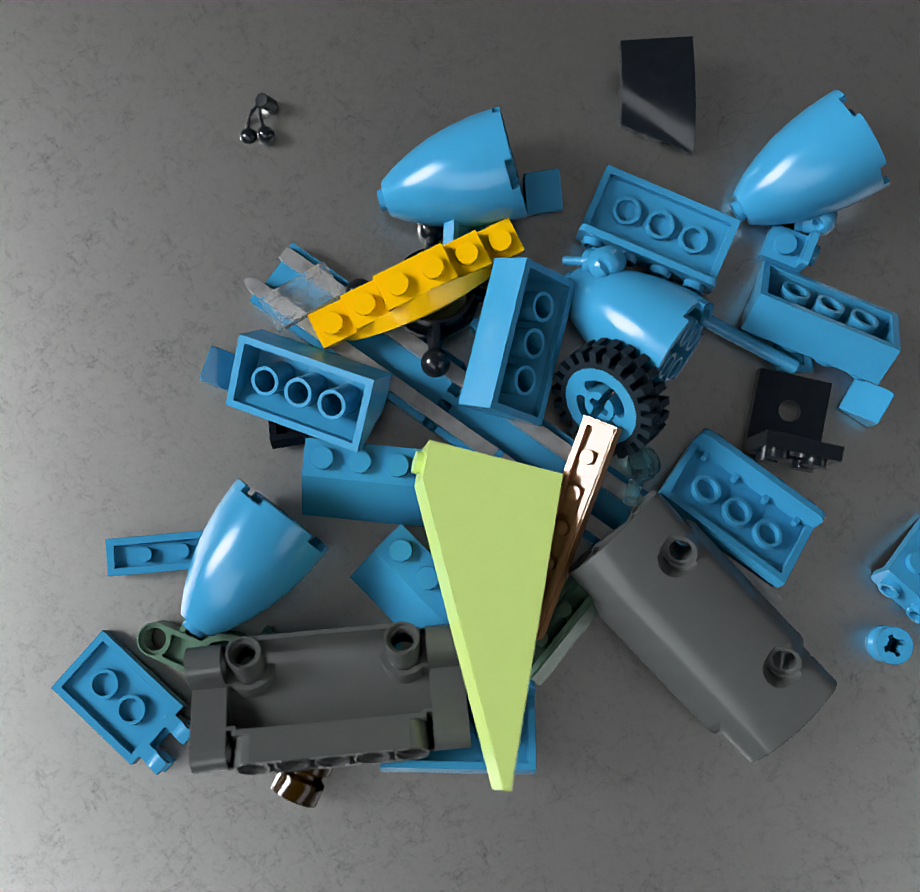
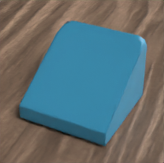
M558 168L523 174L522 186L528 216L563 211L561 180Z
M212 345L199 380L207 385L228 391L235 354Z
M854 379L837 409L866 427H871L880 422L895 393L873 383Z

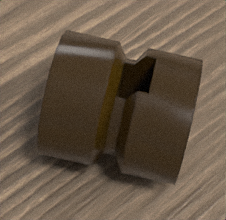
M333 768L276 773L271 789L292 803L314 808L325 788L322 778L329 777Z

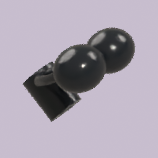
M259 93L255 99L256 105L250 110L246 128L240 133V139L246 144H252L257 139L262 144H270L275 138L274 130L263 122L261 108L269 113H273L277 109L278 103L267 94ZM258 108V118L262 127L256 133L249 126L251 117Z

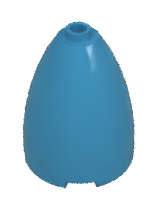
M835 89L808 106L775 134L753 159L732 194L734 202L730 203L735 217L741 220L740 223L746 220L749 225H780L816 218L820 215L837 212L854 205L890 185L891 181L887 175L885 177L882 176L880 168L887 164L875 135L861 113L856 114L852 109L845 107L843 103L847 101V98L843 92Z
M500 106L468 116L428 137L394 165L381 181L382 189L377 190V198L383 212L388 210L394 218L427 226L444 227V223L455 219L459 222V226L479 227L493 225L506 218L513 221L528 217L518 170Z
M578 268L574 272L570 270L565 275L568 279L576 282L569 317L586 343L594 339L597 341L600 338H608L609 343L614 339L621 340L622 349L629 344L636 347L633 357L636 359L644 353L649 360L643 366L647 370L656 366L660 372L653 378L654 382H668L671 378L674 380L704 335L702 333L703 325L701 324L704 316L709 319L714 311V304L680 285L643 272L623 269L618 273H610L605 277L595 278L590 271L583 272L582 268Z
M237 478L209 519L188 568L181 607V615L186 620L182 625L199 638L204 633L214 636L233 629L274 605L315 567L330 548L316 536L310 541L313 535L305 527L261 493L255 490L252 495H249L248 491L251 488L240 478Z

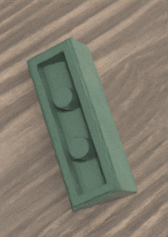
M572 576L563 585L544 639L536 640L530 679L534 680L539 686L544 683L598 615L594 599Z

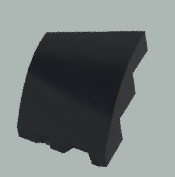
M693 36L620 40L618 51L621 83L617 91L620 128L635 134L641 133L649 140L657 143L665 142L682 149V153L686 155H693L696 127Z

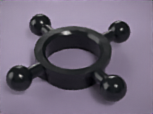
M418 224L417 232L419 237L425 242V249L410 254L404 260L439 244V241L443 238L444 227ZM362 278L354 279L346 286L345 293L369 281ZM478 285L468 292L462 308L449 317L441 319L423 317L401 326L410 334L427 339L428 350L421 358V368L426 375L438 378L448 372L451 362L449 355L443 350L442 339L460 333L470 324L475 316L478 303H484L487 288Z

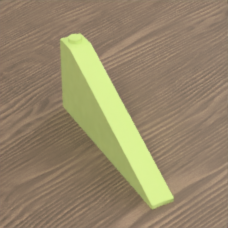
M429 440L421 451H416L413 458L411 473L417 474L414 487L491 787L495 790L511 792L563 474Z

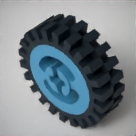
M600 338L597 341L594 339L574 351L558 365V371L554 373L552 379L556 382L552 386V394L560 396L553 401L555 409L564 408L565 411L559 415L562 423L568 420L571 421L573 425L567 430L572 436L578 432L584 414L622 428L613 456L617 454L618 459L625 458L627 455H635L659 435L666 425L664 421L669 418L670 411L664 408L670 404L669 396L659 395L667 389L664 381L654 382L653 378L660 372L656 366L650 370L643 366L649 360L644 353L636 359L633 357L636 347L629 344L622 349L621 340L614 339L609 343L608 338Z

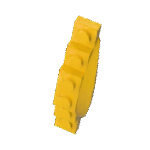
M506 218L479 232L473 230L443 246L439 243L372 276L373 280L340 295V300L307 316L323 349L326 351L346 340L355 341L384 333L412 323L444 308L490 278L495 258H516L524 254L525 249L510 219Z

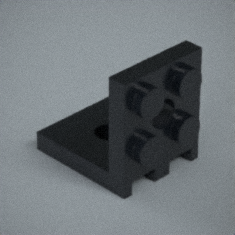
M759 368L756 371L741 452L745 455H755V461L772 465H777L778 462H787L792 464L791 469L814 473L815 469L826 470L828 465L842 462L845 447L821 442L832 383ZM782 402H789L795 407L796 416L793 421L789 422L781 418L779 406Z

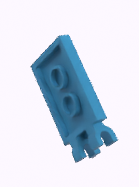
M102 630L51 687L130 765L136 764L142 759L156 775H159L162 771L166 772L177 760L167 750L160 747V744L167 736L172 733L182 745L190 741V720L180 714L187 704L108 630Z

